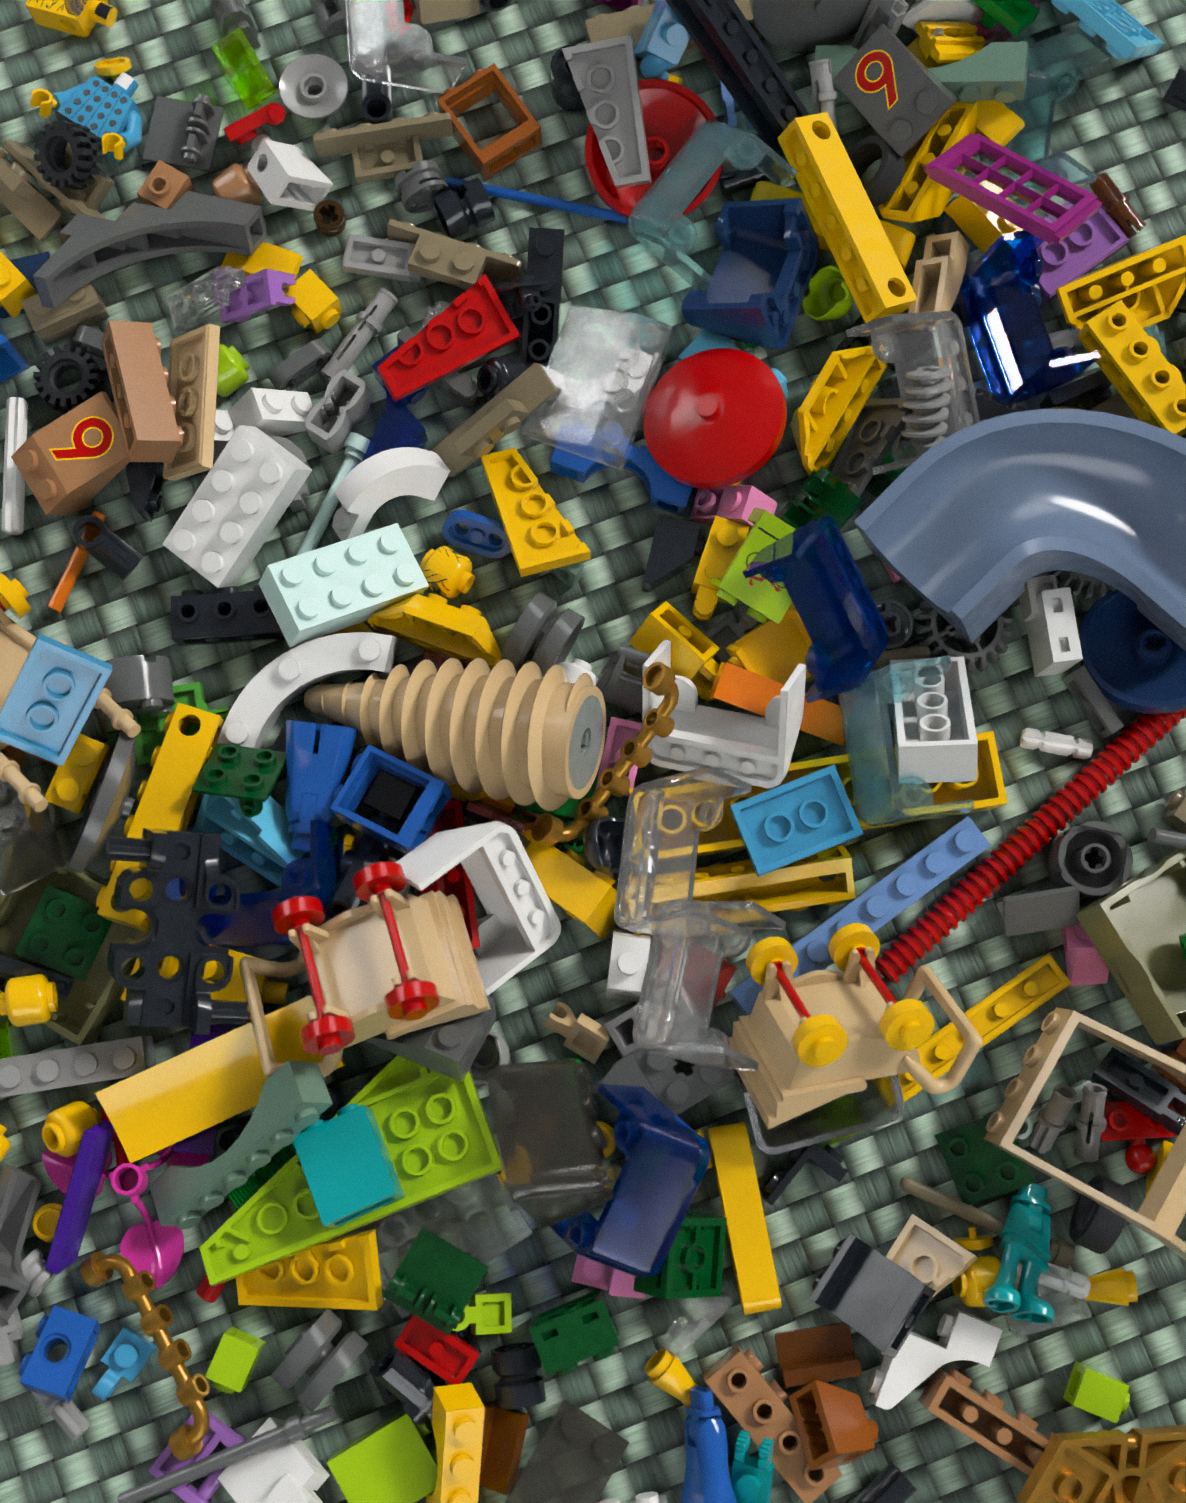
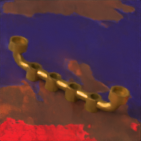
M655 662L646 669L642 679L644 688L657 696L664 695V698L657 709L653 708L645 714L643 728L637 736L628 739L623 744L621 757L614 767L603 771L599 778V787L592 797L585 798L580 802L577 808V817L567 827H564L563 822L559 818L549 813H543L535 820L532 826V837L534 840L545 846H552L557 842H568L579 837L595 818L608 816V809L603 805L612 794L616 797H622L628 792L630 779L626 777V774L633 765L643 768L651 761L652 750L648 745L655 735L665 738L674 729V719L669 716L678 703L679 690L674 682L675 672L661 662Z
M95 1252L80 1264V1272L83 1279L90 1286L99 1287L112 1278L114 1270L118 1271L124 1281L122 1285L123 1294L129 1301L135 1303L142 1316L140 1319L141 1329L147 1336L153 1337L159 1349L158 1361L161 1367L171 1372L178 1386L176 1388V1396L183 1406L189 1407L193 1415V1426L184 1424L169 1436V1447L173 1455L180 1461H187L201 1452L203 1446L202 1439L206 1436L209 1429V1412L203 1400V1397L210 1392L209 1383L201 1374H195L191 1377L185 1365V1362L192 1355L190 1346L183 1339H177L173 1342L166 1328L173 1323V1314L164 1304L154 1306L149 1296V1293L156 1287L152 1274L146 1270H141L137 1273L129 1259L120 1254L104 1255L101 1252Z

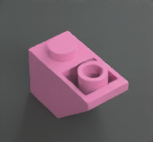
M729 485L711 489L698 488L689 519L712 527L716 515L750 526L749 534L754 524L747 519L755 507L764 509L774 515L778 503L752 485Z

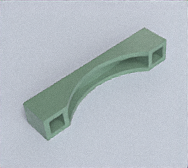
M991 42L977 53L958 62L928 69L958 99L957 101L975 103L982 100H996L1001 103H1010L1014 100H1024L1029 63L1028 42ZM851 45L816 46L814 61L831 58L833 81L835 76L857 53V50ZM833 81V89L837 91L838 99H835V104L838 102H851Z
M288 1060L264 1082L259 1101L249 1123L240 1137L225 1153L214 1161L202 1166L171 1165L149 1185L161 1226H178L179 1229H188L199 1224L201 1217L212 1208L222 1204L224 1198L235 1188L244 1185L247 1182V1178L253 1172L267 1165L271 1161V1157L282 1147L291 1144L295 1140V1136L305 1127L319 1120V1115L333 1103L318 1063Z

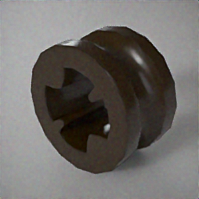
M324 200L315 207L313 217L320 233L330 237L340 234L345 229L346 216L338 202ZM331 212L335 213L337 220L334 223L330 220V224H326L323 216L325 214L330 216Z

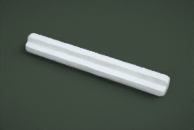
M9 397L6 400L1 529L5 534L9 535L22 534L24 529L25 479L11 458L27 440L28 403L22 397Z

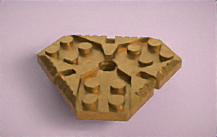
M1186 1425L1158 1426L1156 1428L1145 1427L1144 1429L1132 1428L1126 1434L1120 1429L1110 1431L1099 1430L1098 1432L1087 1431L1086 1433H1055L1018 1494L1017 1502L1186 1503Z

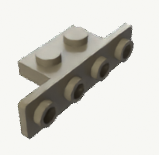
M430 112L423 117L407 119L398 117L386 123H362L355 128L342 130L335 128L326 129L321 133L313 134V142L318 157L352 152L357 184L395 178L402 170H405L406 173L413 169L411 164L423 161L420 141L453 136L450 113Z
M7 139L4 141L2 146L12 155L10 159L31 172L36 177L35 183L45 191L53 193L60 200L58 204L65 211L72 215L80 213L106 219L97 209L115 182L105 172L101 170L99 175H92L96 181L93 184H87L88 188L85 189L53 187L50 185L51 182H45L42 179L45 173H38L36 167L41 162L34 161V154L36 153L28 145ZM69 143L64 151V161L67 168H69L72 162V149Z
M0 146V202L37 239L44 241L63 220L64 215L29 181L31 175L16 162L11 164L5 158L8 153Z
M389 219L387 224L388 240L416 244L408 262L409 272L466 290L472 287L482 274L505 282H512V278L521 276L522 262L507 253H496L472 242L465 243L449 238L441 232H430L418 228L410 222H399Z
M534 363L433 448L432 451L438 454L450 470L448 476L456 477L479 457L489 453L505 435L518 429L522 421L557 393L556 386L541 364Z

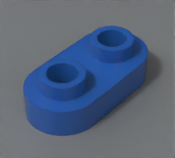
M455 510L448 515L442 526L445 540L454 547L494 559L506 556L511 549L502 522L466 510ZM459 523L465 524L468 529L462 528ZM492 533L499 535L502 539L495 538Z

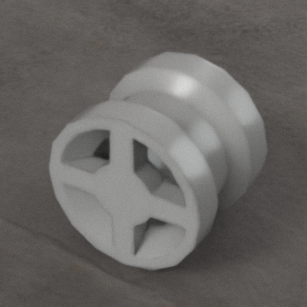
M38 1248L34 1249L21 1262L23 1275L30 1285L27 1292L33 1299L39 1296L57 1275L45 1269L46 1260L43 1259V1253Z

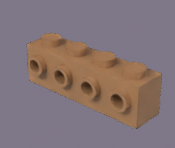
M109 320L101 345L129 462H172L177 449L183 445V430L176 423V402L174 397L169 395L167 387L169 376L168 370L162 366L160 358V339L155 338L153 326L150 322Z
M735 1345L703 1374L705 1383L713 1390L714 1394L742 1428L750 1433L751 1439L758 1447H760L764 1437L774 1440L772 1463H775L774 1467L804 1503H812L838 1480L842 1473L838 1466L809 1470L793 1411L785 1403L789 1399V1395L776 1379H773L770 1383L760 1372L764 1365L750 1348L744 1353L738 1345Z
M938 1368L919 1398L921 1404L929 1412L1030 1476L1055 1433L1051 1432L1049 1437H1046L1036 1430L1039 1424L1026 1414L1018 1410L1014 1416L1004 1410L1003 1406L1006 1402L992 1392L985 1389L981 1395L969 1387L972 1380L958 1370L951 1368L949 1373H947L943 1369Z

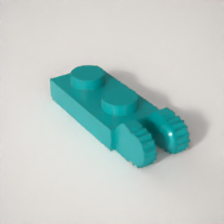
M741 1430L736 1443L731 1474V1483L737 1503H770L775 1463H772L774 1440L764 1437L759 1447L758 1459L749 1456L751 1435L749 1432Z

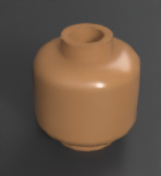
M234 163L212 182L215 197L253 205H259L263 200L262 190L248 171V165L243 167Z

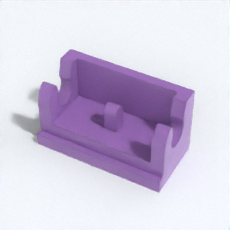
M266 268L217 287L221 323L232 321L244 322L250 319L251 314L273 307L276 304L282 306L293 304L295 298L291 296L286 297L282 292V286L295 285V275Z

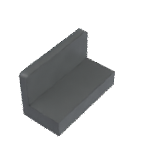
M1084 665L1062 679L1101 740L1138 717L1136 711L1121 707L1104 697Z
M1076 886L1003 898V902L996 903V915L1006 937L1079 925V920L1075 916L1079 912V891Z

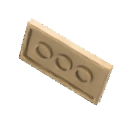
M208 323L170 341L168 391L169 395L173 396L176 402L175 419L177 426H181L183 430V445L177 449L172 462H164L163 479L176 481L213 469L220 326Z

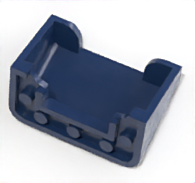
M801 198L724 202L719 217L716 218L714 223V233L723 247L722 253L706 293L704 294L699 289L689 291L682 301V315L691 326L766 349H783L788 342L818 261L819 242Z

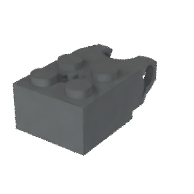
M696 1013L664 1032L653 1041L615 1061L606 1075L589 1086L594 1095L603 1089L624 1086L635 1094L637 1108L634 1115L628 1119L623 1127L615 1131L621 1140L634 1132L659 1127L733 1082L736 1078ZM679 1055L684 1059H692L693 1065L689 1066L691 1072L687 1075L683 1072H674L673 1066L677 1065L675 1059Z

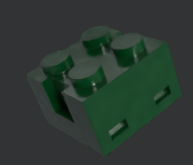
M677 1211V1216L662 1212H640L633 1291L664 1300L721 1297L727 1218L697 1211Z
M597 1289L531 1317L529 1331L546 1375L556 1372L557 1377L567 1375L579 1368L578 1362L590 1357L593 1358V1361L605 1359L615 1353L614 1347L620 1345L619 1331L602 1289Z

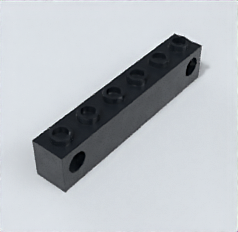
M666 0L771 154L775 156L784 153L777 138L794 118L810 114L735 1Z

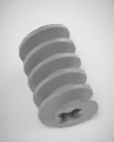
M925 366L905 374L906 378L915 381V385L904 388V392L914 395V399L903 402V407L913 410V414L902 416V421L912 424V427L901 430L900 435L909 438L910 442L914 445L933 447L945 439L942 435L947 432L948 425L943 420L948 418L949 410L943 406L950 403L951 396L945 391L951 389L952 381L946 378L953 373L951 368Z

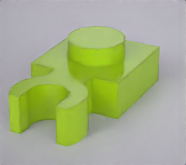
M511 1293L473 1294L470 1298V1306L466 1305L458 1326L455 1330L452 1329V1331L464 1330L471 1324V1334L512 1333Z

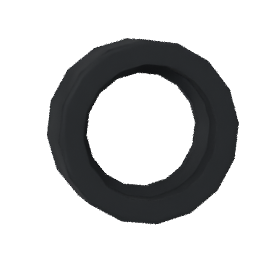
M868 136L858 141L848 150L847 154L860 181L867 168L882 158L878 171L872 179L863 185L874 208L889 199L899 187L905 173V160L881 136Z
M1102 1175L1094 1176L1087 1183L1088 1186L1130 1208L1131 1195L1130 1190L1126 1186ZM1080 1194L1071 1217L1069 1227L1070 1238L1074 1243L1097 1254H1103L1117 1241L1126 1220L1085 1195Z

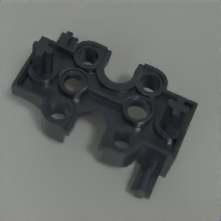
M143 828L142 838L108 836L105 850L107 852L106 860L139 862V866L129 867L117 877L114 891V907L126 910H141L146 913L150 924L148 933L143 939L132 943L125 941L110 942L108 950V971L121 986L126 988L123 1022L126 1025L189 1028L196 1035H210L211 1023L246 1024V1019L249 1016L247 1001L212 1000L209 993L220 991L231 980L234 958L229 955V948L215 945L204 946L195 937L196 923L206 914L229 915L233 914V911L239 912L240 888L236 881L219 872L221 835L218 833ZM139 878L146 879L148 887L144 895L137 898L131 897L129 889L133 881ZM177 878L184 880L187 888L185 895L178 900L169 899L166 895L167 884ZM217 883H223L225 887L224 896L217 902H211L209 899L210 889ZM166 956L176 957L179 964L177 972L170 977H163L158 972V964ZM132 957L138 958L140 963L138 970L132 975H122L121 967L125 960ZM209 961H216L217 970L215 974L210 978L203 979L201 977L203 965Z

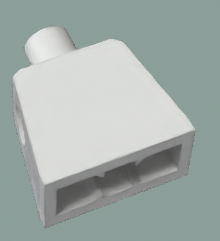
M261 134L253 140L251 148L255 154L248 163V171L268 201L274 205L314 211L318 203L324 200L334 185L331 180L295 145L272 141L266 134Z
M613 928L605 998L633 1002L643 1001L651 941L650 935L636 934L632 930Z

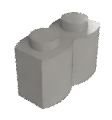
M345 369L338 372L331 379L326 388L325 398L312 407L305 421V429L313 443L331 454L337 453L344 447L349 433L352 432V426L364 418L371 405L372 397L364 380Z

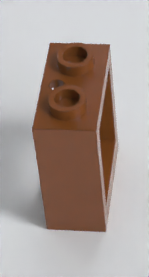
M495 63L486 69L475 71L469 80L458 87L448 88L437 99L439 112L450 113L453 137L484 180L492 177L542 145L540 125ZM492 93H495L518 127L479 150L456 116Z

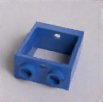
M368 745L364 753H360L354 759L351 766V774L345 784L340 785L334 792L330 809L340 821L408 854L426 841L453 794L446 782ZM380 769L424 790L398 835L354 813Z

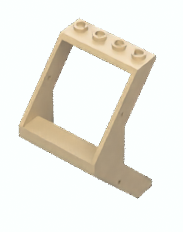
M1056 1008L1044 1019L1041 1026L1043 1032L1037 1043L1032 1045L1025 1053L1023 1058V1064L1025 1065L1019 1076L1012 1079L1008 1084L1004 1094L1006 1099L1000 1110L994 1112L989 1118L986 1125L988 1132L984 1140L1092 1199L1156 1238L1186 1261V1243L1175 1235L1186 1214V1123L1138 1212L1012 1144L1076 1027L1164 1069L1186 1083L1185 1064L1074 1010Z

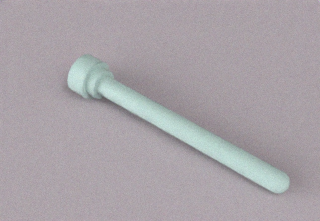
M354 432L349 433L344 443L346 448L344 454L346 457L297 555L316 549L339 503V499L334 492L344 477L358 463L370 457L375 444L364 436Z

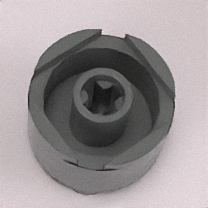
M132 655L105 661L112 665V672L103 688H107L111 692V698L122 709H128L132 712L134 721L137 720V714L150 713L152 717L168 716L171 711L173 712L172 706L175 705V696L168 657L155 655L156 662H146L144 655ZM99 709L100 713L103 714L104 717H108L101 709Z
M1088 821L1060 832L1052 841L1047 853L1049 878L1051 883L1058 888L1076 886L1079 891V898L1087 899L1108 894L1128 879L1133 865L1132 850L1120 835L1121 833L1110 824L1100 821ZM1088 854V859L1094 861L1093 866L1089 867L1088 862L1085 861L1084 856Z

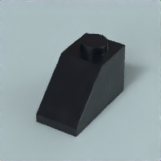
M662 514L658 515L642 591L650 592L690 568L693 556L701 557L705 536L698 535L701 523Z

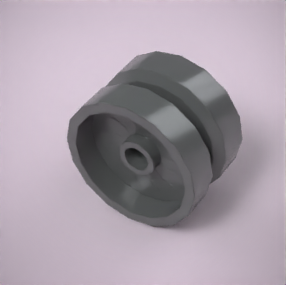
M541 592L537 593L515 624L503 649L501 660H509L513 663L515 670L518 671L532 659V661L538 664L544 677L553 665L565 662L580 634L585 617L568 608L555 618L557 612L556 601Z
M326 1309L313 1326L309 1324L285 1352L287 1357L271 1375L276 1382L284 1389L292 1387L304 1372L308 1374L310 1378L298 1391L297 1400L311 1413L369 1344L355 1330L347 1332L336 1347L331 1344L330 1341L342 1328L343 1319L331 1309Z

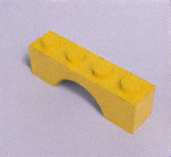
M472 1383L434 1387L431 1423L437 1451V1482L434 1493L426 1496V1503H478L485 1407Z

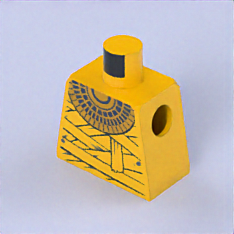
M27 0L25 3L35 24L83 38L89 36L96 22L111 28L117 18V9L108 5V0Z

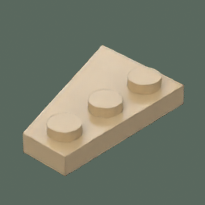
M914 1214L910 1216L886 1255L888 1259L935 1290L936 1292L933 1297L980 1259Z

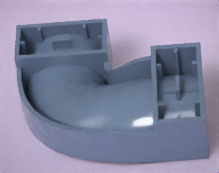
M1038 409L1013 412L986 419L955 432L927 450L854 521L869 550L971 643L1025 591L1024 583L1030 578L1047 571L1064 570L1091 576L1119 590L1137 604L1139 612L1186 651V439L1168 430L1123 416L1080 409Z

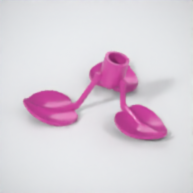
M175 1144L156 1152L161 1157L155 1161L144 1163L140 1167L131 1163H124L119 1165L113 1172H108L107 1170L110 1168L113 1160L112 1152L109 1148L95 1198L103 1190L104 1178L111 1180V1185L117 1193L131 1198V1202L139 1210L146 1225L137 1224L128 1229L120 1243V1255L129 1259L137 1273L141 1270L150 1272L155 1279V1289L161 1288L171 1279L179 1267L184 1252V1236L178 1226H161L159 1219L155 1222L152 1221L151 1215L139 1196L147 1188V1172L161 1166L165 1162L168 1168L171 1165L202 1166L208 1162L211 1155L175 1152ZM46 1150L42 1153V1160L48 1176L66 1194L77 1154L71 1157H64Z

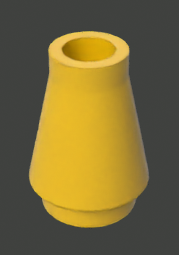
M1120 1267L1088 1276L1091 1282V1289L1087 1297L1081 1299L1082 1301H1095L1129 1306V1302H1138L1134 1271H1124V1268Z
M665 1348L658 1350L648 1360L644 1368V1372L649 1376L648 1381L680 1400L685 1406L690 1405V1388L698 1385L694 1382L675 1352H668Z

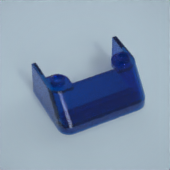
M1026 230L1002 234L964 274L959 292L963 295L971 321L968 328L992 394L996 396L995 401L1004 406H1008L1009 403L1018 404L1071 382L1100 358L1098 351L1076 355L1067 346L1053 348L1032 288L1039 282L1043 273V262L1038 256L1036 249L1044 240Z
M826 515L805 524L763 548L743 571L745 578L760 574L763 579H767L771 584L783 582L808 632L812 643L805 656V665L808 672L814 675L816 681L805 696L807 703L861 687L888 644L885 624L834 519Z
M311 820L310 858L293 860L285 867L282 874V890L241 893L239 912L233 911V914L229 915L212 913L201 917L196 923V927L203 941L208 946L211 944L229 949L294 945L288 935L279 934L275 931L271 912L278 904L296 896H311L321 901L325 920L322 924L334 918L335 916L329 913L326 905L341 878L340 864L344 849V831L320 820ZM179 879V892L181 897H183L187 890L184 880ZM217 884L212 886L209 891L211 902H217L224 896L216 895Z
M600 1084L598 1092L621 1111L615 1123L614 1139L617 1147L627 1156L599 1220L588 1211H544L541 1218L575 1253L635 1277H652L660 1271L709 1166L710 1149L704 1138L646 1088L641 1086Z

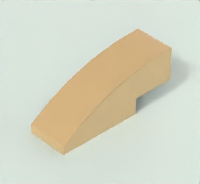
M959 231L926 237L923 259L916 260L912 289L918 300L909 307L907 318L909 327L943 322L950 312L962 284L970 247Z

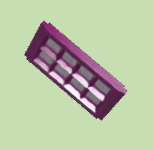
M970 133L927 164L924 170L933 181L1050 244L1062 242L1098 212L1103 204L1097 200L1098 196L978 133L975 135Z

